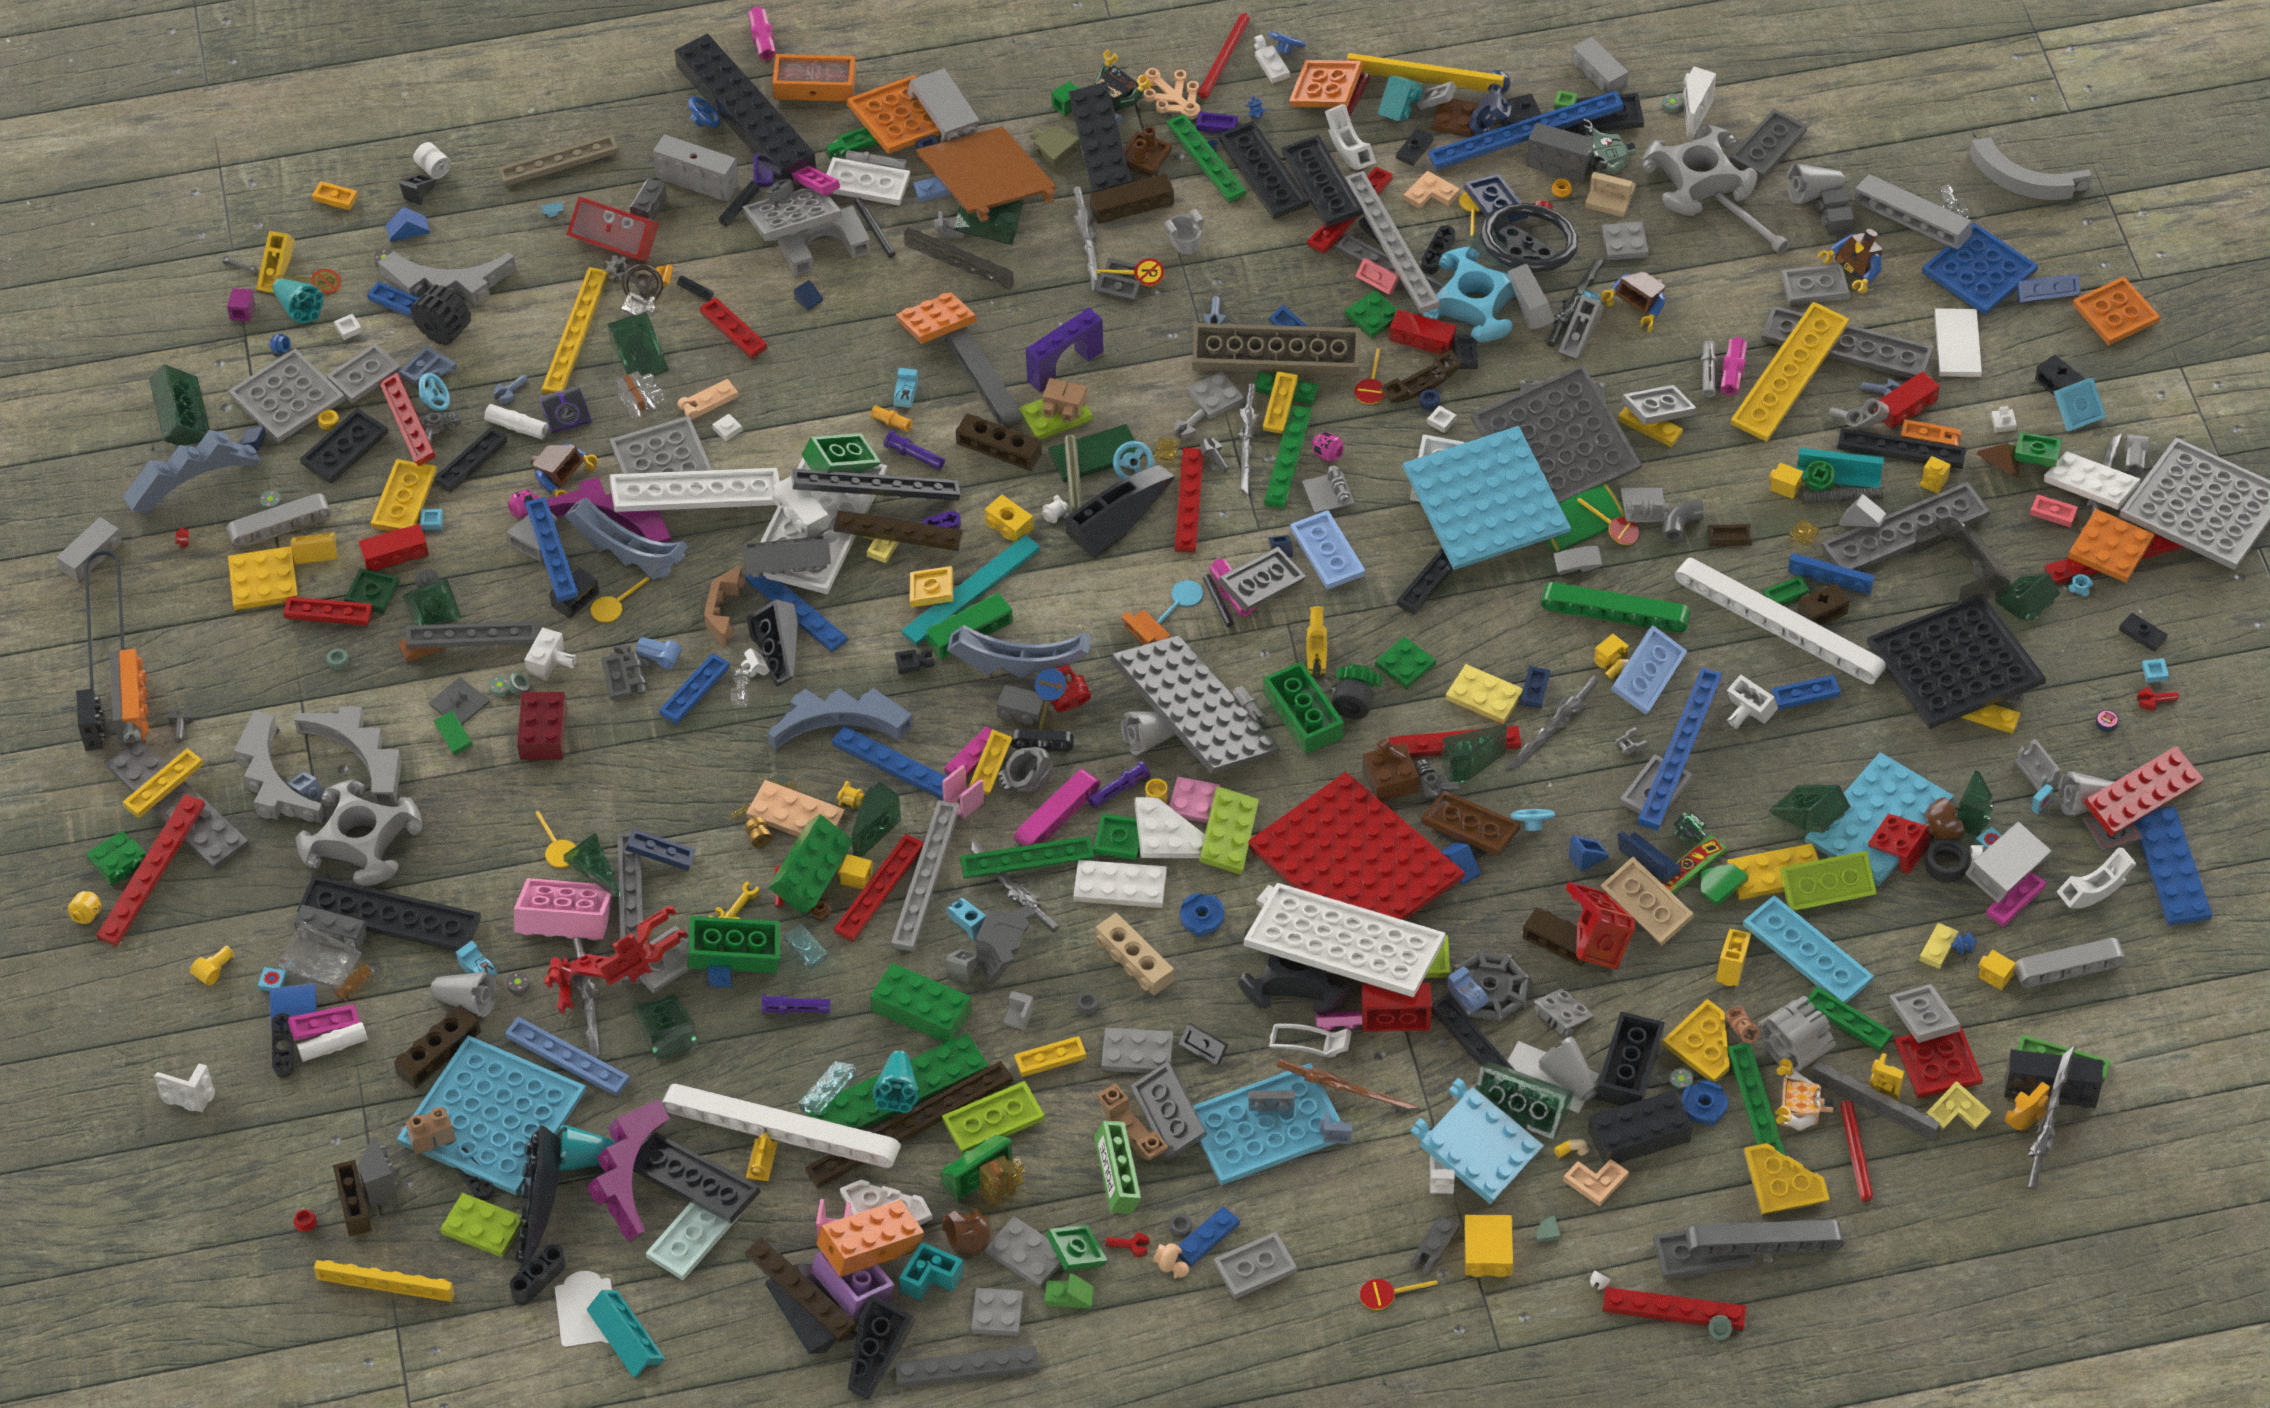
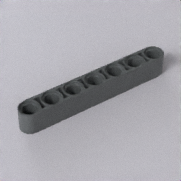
M965 326L943 335L949 348L997 423L1008 427L1021 422L1022 415L1018 406L968 328Z
M1837 1220L1694 1225L1685 1231L1689 1252L1693 1256L1834 1251L1842 1248L1845 1244L1840 1223Z

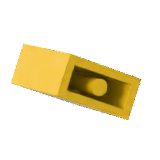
M1465 1215V1275L1481 1277L1483 1275L1496 1277L1512 1276V1215Z

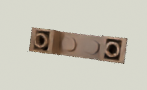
M736 566L712 580L704 612L706 628L723 647H727L728 640L733 638L734 627L730 626L729 617L720 616L721 608L719 605L724 602L725 595L739 596L740 589L744 588L745 575H742L741 566Z
M1116 1083L1097 1094V1098L1108 1121L1125 1122L1130 1149L1136 1157L1151 1160L1168 1150L1167 1144L1157 1132L1149 1133L1130 1111L1129 1099Z

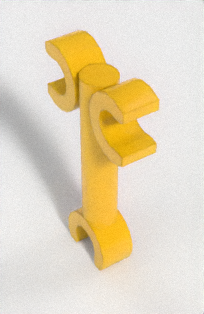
M748 881L745 882L742 886V895L726 914L722 908H715L716 915L719 916L718 918L741 919L735 916L749 899H755L759 896V887H755L753 891H748L750 883Z

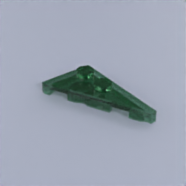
M596 833L563 855L564 862L614 897L618 898L621 896L618 883L614 879L611 866L607 857H605L604 850L600 846Z

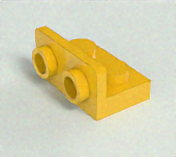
M1882 1053L1880 1060L1875 1059L1872 1066L1869 1086L1898 1101L1904 1071L1885 1065L1887 1054Z

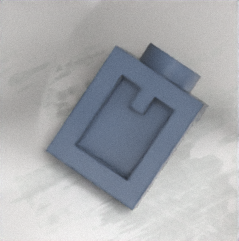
M305 771L287 783L288 787L293 791L315 802L320 800L324 793L317 778Z
M1325 1111V1119H1320L1319 1133H1324L1325 1143L1351 1144L1352 1124L1330 1122V1112Z

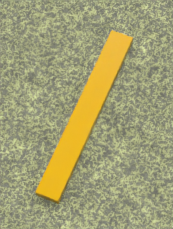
M1348 53L1347 61H1361L1363 65L1361 72L1369 73V75L1387 78L1389 76H1401L1416 82L1435 85L1453 82L1457 86L1456 88L1489 92L1488 87L1491 84H1498L1503 88L1504 75Z
M588 268L542 386V394L548 395L565 390L608 279L609 272H604L603 269Z

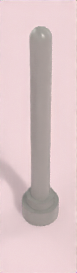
M1721 192L1716 193L1715 198L1770 241L1774 251L1782 254L1787 250L1790 242L1785 237L1775 236Z

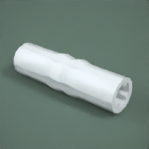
M493 404L488 405L485 411L484 419L486 421L503 426L508 430L524 433L541 440L547 434L548 423L528 417L525 414L507 410Z
M360 1022L298 1043L297 1049L302 1062L367 1041L368 1038L363 1023Z

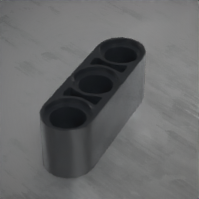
M557 1244L548 1245L512 1277L509 1285L512 1299L515 1303L523 1305L530 1302L565 1269L566 1262L561 1246Z

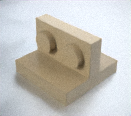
M1593 172L1585 208L1624 218L1636 184L1629 180Z

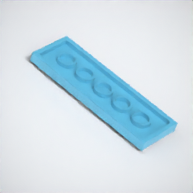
M1776 896L1771 897L1743 921V926L1817 987L1846 1004L1874 979V975Z

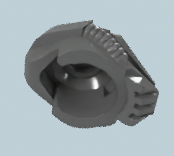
M1039 747L1021 748L1015 751L1005 766L1006 769L999 772L998 783L1001 791H1017L1021 793L1040 791L1054 771L1049 753Z

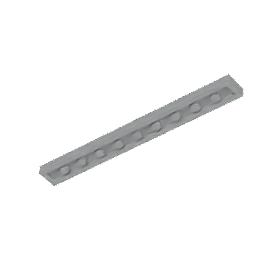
M1364 171L1346 176L1345 180L1363 208V215L1420 314L1439 308V300Z

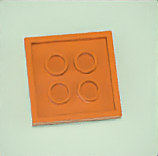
M1305 60L1289 100L1291 107L1334 108L1345 104L1347 108L1363 68L1362 62Z
M2121 277L2074 299L2072 304L2108 346L2160 321L2158 313L2125 277Z
M951 292L943 293L938 298L923 301L918 306L906 308L896 314L897 321L921 344L977 322L976 315Z
M2095 509L2069 551L2068 558L2127 583L2153 541L2154 533Z

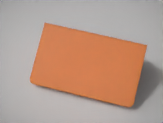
M1141 610L1135 616H1132L1128 611L1121 616L1124 627L1143 645L1170 638V634L1145 610Z

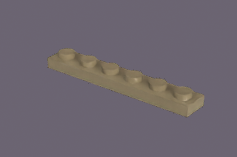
M610 134L498 167V173L504 187L618 154L619 148L613 135Z

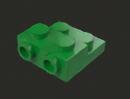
M122 830L86 852V856L112 886L136 871L144 860L146 853L134 839L131 840Z

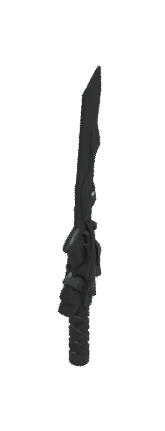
M1606 258L1594 260L1571 298L1562 301L1564 303L1562 305L1563 311L1554 316L1555 322L1552 324L1556 325L1547 342L1548 346L1554 347L1563 328L1568 327L1579 303V298L1584 294L1588 283L1594 281L1597 270Z

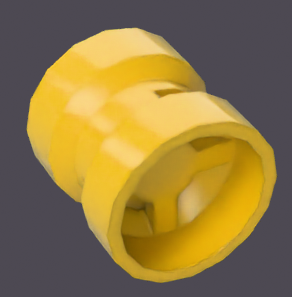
M1161 779L1148 781L1146 784V797L1159 798L1167 804L1166 782Z

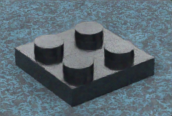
M1532 93L1506 99L1507 103L1512 106L1511 113L1500 122L1504 127L1542 115Z

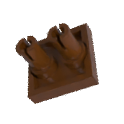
M1146 126L1143 129V133L1136 131L1124 147L1128 167L1154 176L1172 151V144L1157 139L1155 137L1156 129L1153 126Z

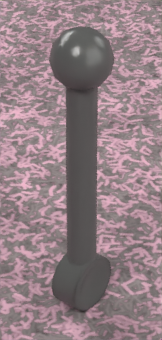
M229 256L222 257L223 264L230 263L251 271L253 275L258 273L257 267H249L230 260Z

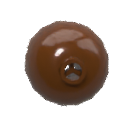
M1945 797L1935 800L1928 806L1924 814V825L1928 826L1929 837L1933 836L1936 840H1956L1965 834V829L1961 819L1957 820L1955 816L1957 811Z

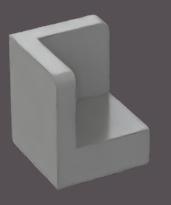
M1011 991L1009 1010L1004 1019V1025L1025 1031L1034 1010L1033 997Z

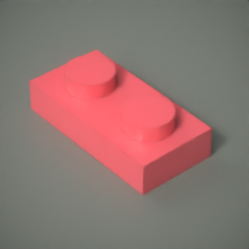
M1363 258L1355 275L1357 278L1389 295H1392L1400 278L1399 275L1368 258Z
M2037 494L2030 515L2071 528L2078 507Z

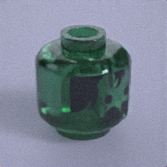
M1684 812L1673 824L1676 826L1675 834L1686 844L1694 842L1699 844L1707 835L1704 832L1707 827L1706 822L1694 812H1689L1688 814Z

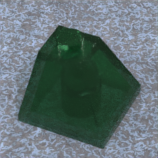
M447 578L402 595L408 612L416 625H442L462 619Z

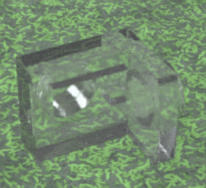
M629 291L620 310L643 321L646 315L650 316L655 308V305H653L655 297L651 295L647 301Z

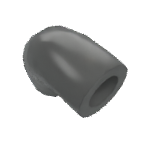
M1703 500L1685 501L1669 511L1664 518L1662 535L1665 541H1680L1684 536L1683 529L1687 523L1703 520Z

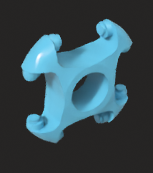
M1472 247L1454 249L1444 253L1439 260V266L1442 269H1451L1455 272L1453 278L1439 293L1435 294L1439 300L1440 307L1422 313V315L1435 320H1439L1440 316L1450 317L1474 326L1471 336L1478 340L1479 343L1494 341L1508 336L1512 329V322L1508 319L1499 321L1495 318L1503 306L1510 299L1516 297L1509 275L1488 269L1476 263L1480 257V252ZM1469 292H1479L1487 296L1484 298L1474 299L1469 298L1464 294Z

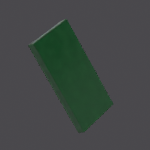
M1127 424L1076 439L1079 477L1113 467V458L1117 449L1124 443L1135 441ZM1065 443L1049 447L1048 452L1062 481L1067 482ZM1132 447L1126 449L1122 453L1120 459H1122L1126 453H1135L1137 448Z

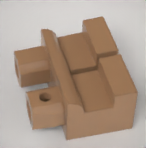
M1049 378L1043 394V416L1052 418L1055 413H1059L1062 420L1072 423L1075 417H1080L1081 409L1088 400L1087 386L1069 382L1067 387L1066 381Z
M434 1108L427 1115H415L410 1117V1121L405 1122L408 1130L407 1136L415 1155L434 1149L433 1139L437 1147L456 1140L453 1126L445 1108Z

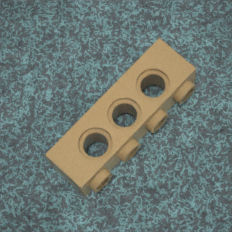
M1114 913L1096 926L1095 940L1101 948H1105L1115 962H1120L1127 974L1131 977L1134 976L1145 991L1148 990L1154 996L1174 982V968L1117 913Z

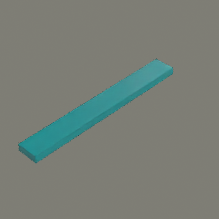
M1024 535L953 590L952 602L934 604L901 630L902 635L917 647L926 640L927 629L932 625L941 623L952 615L962 612L1040 551V546L1027 535Z

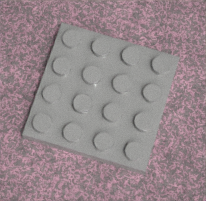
M808 187L793 191L782 201L770 202L769 199L743 206L745 216L765 241H775L781 236L795 235L798 231L814 229L820 224L834 223L837 219L842 218L841 210L829 195H822Z
M296 348L228 390L229 396L260 426H264L265 431L277 443H280L316 420L323 411L331 410L345 401L344 394Z
M689 416L610 439L611 448L622 474L712 470Z

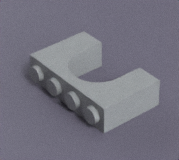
M853 206L840 209L842 218L837 219L834 223L820 224L814 229H804L798 231L795 235L779 237L778 244L794 277L814 271L813 259L807 245L811 240L820 236H834L840 239L845 244L852 259L871 253L870 239Z

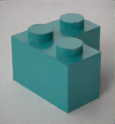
M1389 76L1377 114L1405 122V119H1408L1411 113L1410 104L1416 103L1422 96V83L1401 76Z
M921 1242L899 1277L901 1293L922 1301L932 1283L953 1292L964 1275L963 1259Z

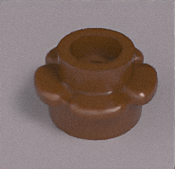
M818 900L815 907L809 910L815 920L823 921L831 913L830 904L825 900Z

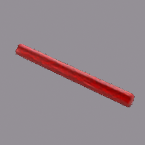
M1245 12L1239 15L1201 85L1198 95L1202 99L1210 96L1251 19L1248 13Z

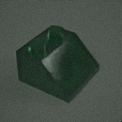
M2049 572L2020 575L1994 600L2017 618L2034 620L2042 614L2041 611L2051 606L2055 602L2054 599L2061 593Z
M1975 770L1959 803L1957 820L1961 819L1966 833L1978 837L1982 834L1983 830H1988L1992 820L1990 816L1994 805L1991 804L1993 795L1981 773Z

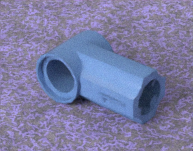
M642 637L637 642L635 651L638 656L656 661L662 668L672 669L682 652V648L674 641L669 640L661 643Z

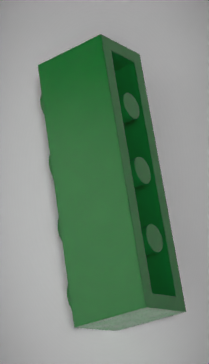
M999 592L988 596L983 601L967 607L964 611L950 616L941 623L932 625L926 630L927 644L937 657L942 660L952 655V653L947 651L951 633L965 625L978 633L988 636L1013 623L1012 608Z

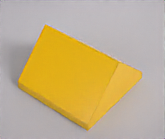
M335 532L292 537L290 543L295 565L337 559Z

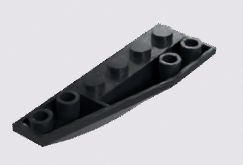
M1159 464L1114 484L1065 518L1066 534L1095 558L1128 534L1174 480V475Z
M541 1125L535 1133H532L530 1141L526 1142L524 1147V1155L527 1156V1162L524 1163L522 1170L525 1184L521 1188V1198H524V1201L519 1211L522 1227L519 1228L517 1240L520 1241V1249L518 1248L516 1253V1262L519 1263L518 1271L530 1262L541 1241L552 1211L558 1183L561 1138Z

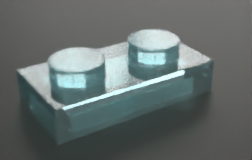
M802 924L784 935V941L809 969L828 959V953Z

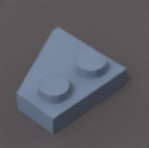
M425 346L399 373L400 377L417 386L424 374L432 373L440 377L455 371L457 364Z

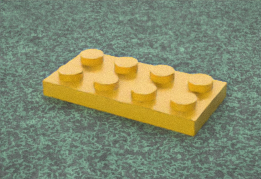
M396 459L372 518L371 528L391 532L416 525L436 476L437 467L429 464H423L418 467L415 462Z
M1813 843L1728 859L1726 865L1733 864L1748 874L1749 880L1736 890L1738 900L1784 892L1779 868L1816 861L1818 857Z

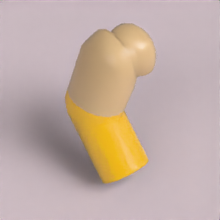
M1618 659L1605 674L1611 680H1614L1623 671L1630 659Z
M1569 1139L1555 1147L1554 1153L1558 1158H1561L1569 1152L1577 1150L1578 1155L1583 1156L1590 1151V1148L1584 1139Z

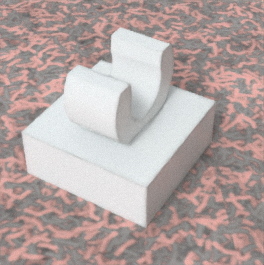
M2005 406L2000 407L1999 411H1992L1991 419L1995 433L2016 431L2017 424L2012 409L2009 410V407Z
M751 648L744 653L747 660H744L741 666L745 669L750 667L745 672L747 676L753 677L757 672L764 676L770 672L761 654Z

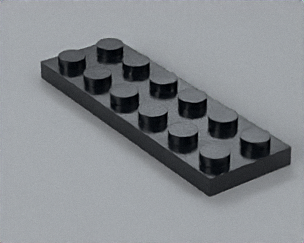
M1107 81L1068 91L1092 192L1132 183Z
M1254 121L1218 134L1219 142L1273 219L1309 206V199Z
M1319 135L1281 147L1284 158L1326 228L1363 215L1362 206Z
M654 1132L640 1147L633 1165V1172L731 1224L761 1193L758 1185L657 1132Z

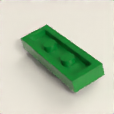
M1259 371L1254 383L1256 385L1255 392L1271 396L1276 375ZM1298 380L1292 401L1313 405L1319 391V385Z

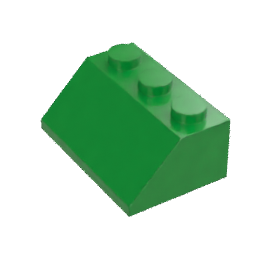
M999 1135L983 1140L978 1147L972 1151L965 1152L954 1163L944 1166L940 1171L941 1184L959 1202L989 1182V1162L994 1160L1002 1172L1013 1166L1011 1140L1008 1137Z

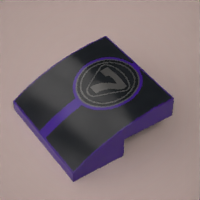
M579 386L539 397L551 433L592 421Z

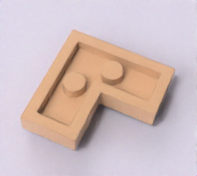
M1427 171L1404 194V201L1421 209L1432 197L1449 206L1460 195V188Z
M1610 1159L1596 1174L1578 1161L1564 1175L1563 1181L1600 1207L1627 1179L1629 1171Z

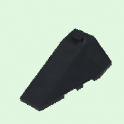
M775 599L749 615L747 622L752 641L757 643L759 654L766 660L770 670L769 673L775 685L780 686L794 678L798 622L794 604Z
M873 1295L870 1296L860 1315L859 1330L856 1337V1347L848 1383L849 1391L868 1401L916 1321L912 1315Z

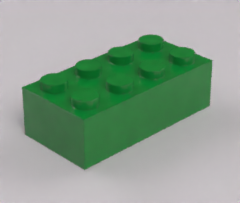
M1302 661L1263 677V694L1305 755L1343 738V720Z
M817 815L807 822L768 888L801 914L806 913L817 904L854 840L823 815Z
M690 916L687 932V968L708 969V966L731 967V971L777 974L780 960V921Z
M894 963L890 964L870 995L872 1012L944 1043L956 1038L972 1012L971 996Z

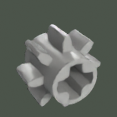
M613 255L612 261H605L608 266L604 272L611 274L609 279H614L616 276L618 280L623 279L622 275L626 273L627 267L631 266L624 262L626 257H621L618 260V257ZM615 264H618L620 271H616Z

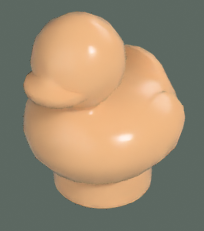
M1171 1243L1164 1246L1159 1244L1153 1262L1158 1263L1160 1270L1163 1272L1173 1271L1174 1279L1185 1277L1189 1272V1267L1185 1262L1180 1261L1176 1263L1178 1254L1182 1253L1178 1245Z

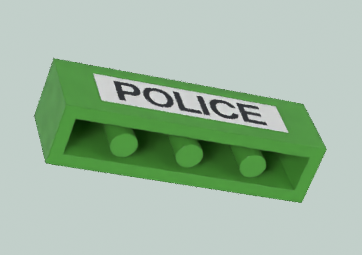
M1103 1121L1094 1139L1110 1213L1132 1214L1141 1199L1125 1122Z

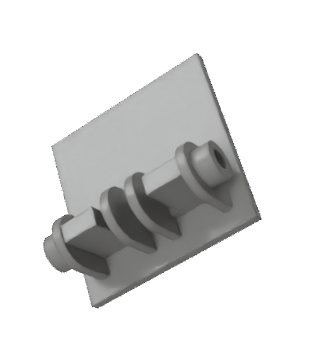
M1336 466L1329 467L1328 475L1302 481L1314 514L1355 504L1344 474Z
M1620 488L1626 522L1664 521L1667 515L1666 511L1669 510V503L1664 501L1662 488Z
M1562 988L1534 1001L1536 1004L1534 1007L1536 1014L1545 1020L1547 1024L1551 1023V1027L1555 1028L1562 1036L1569 1037L1573 1033L1571 1027L1594 1017L1584 1005L1576 1001Z

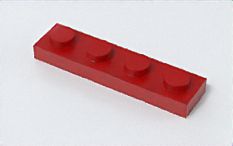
M716 297L699 307L700 313L750 359L767 350V343Z
M288 597L283 614L284 619L369 626L373 608L372 604Z

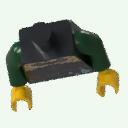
M1107 49L1103 54L1106 60L1105 64L1102 63L1094 84L1107 81L1114 111L1133 107L1144 93L1143 90L1151 88L1152 82L1144 74L1140 75L1136 82L1115 65L1111 67L1110 65L1115 63L1118 57L1114 52L1112 57L1109 58L1111 51Z

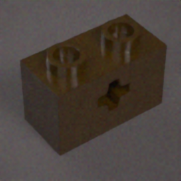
M1834 583L1800 598L1797 612L1799 615L1822 626L1847 615L1849 599L1839 586Z

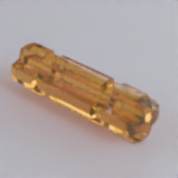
M365 963L361 964L357 968V972L354 971L342 982V986L340 984L334 989V993L341 1000L349 995V991L352 992L364 981L363 978L366 979L371 975L372 970Z

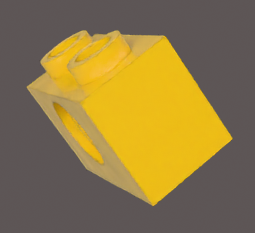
M1000 495L985 508L986 524L1000 532L1007 540L1015 543L1034 529L1033 516L1004 495Z

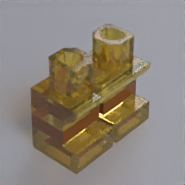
M1002 1156L980 1166V1191L991 1207L999 1204L1000 1196L1005 1193L1010 1196L1016 1195V1187L1024 1184V1177L1021 1173L1024 1171V1164L1018 1156L1009 1161L1005 1156Z

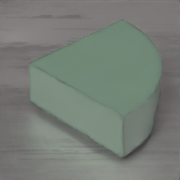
M1555 1216L1545 1219L1539 1225L1536 1236L1537 1243L1560 1240Z

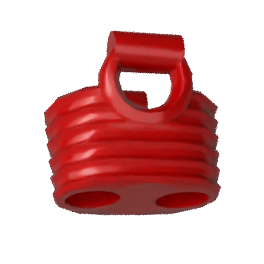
M1069 664L1056 669L1063 676L1071 675L1070 682L1065 678L1066 687L1063 694L1058 699L1050 700L1056 712L1063 713L1085 704L1091 699L1092 695L1083 675H1076ZM1059 681L1058 685L1051 683L1052 687H1057L1056 691L1064 688Z

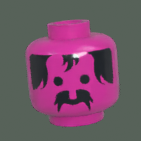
M1327 431L1316 435L1312 441L1314 455L1328 462L1338 460L1344 452L1342 439Z
M529 489L513 493L510 500H508L511 515L519 520L525 518L528 515L525 502L539 499L538 495H534Z

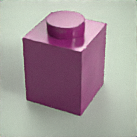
M232 288L227 305L230 320L250 322L255 306L253 291L251 289Z

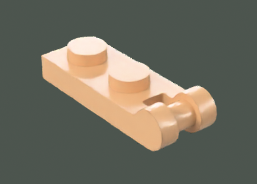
M726 379L691 397L681 398L677 405L681 410L685 411V416H689L692 420L738 398V391Z

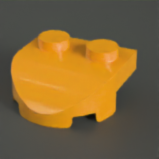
M2042 1082L2030 1096L2021 1091L2015 1098L2016 1107L2014 1111H2007L2005 1122L2014 1129L2026 1130L2036 1120L2040 1121L2045 1116V1108L2050 1098L2048 1096L2050 1086Z

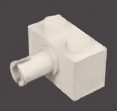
M542 627L524 659L528 676L547 681L556 664L574 668L577 656L563 652L565 648L562 633Z
M1742 675L1727 690L1731 702L1738 706L1735 712L1727 719V722L1732 727L1734 726L1735 729L1739 728L1748 715L1765 724L1778 709L1774 696Z

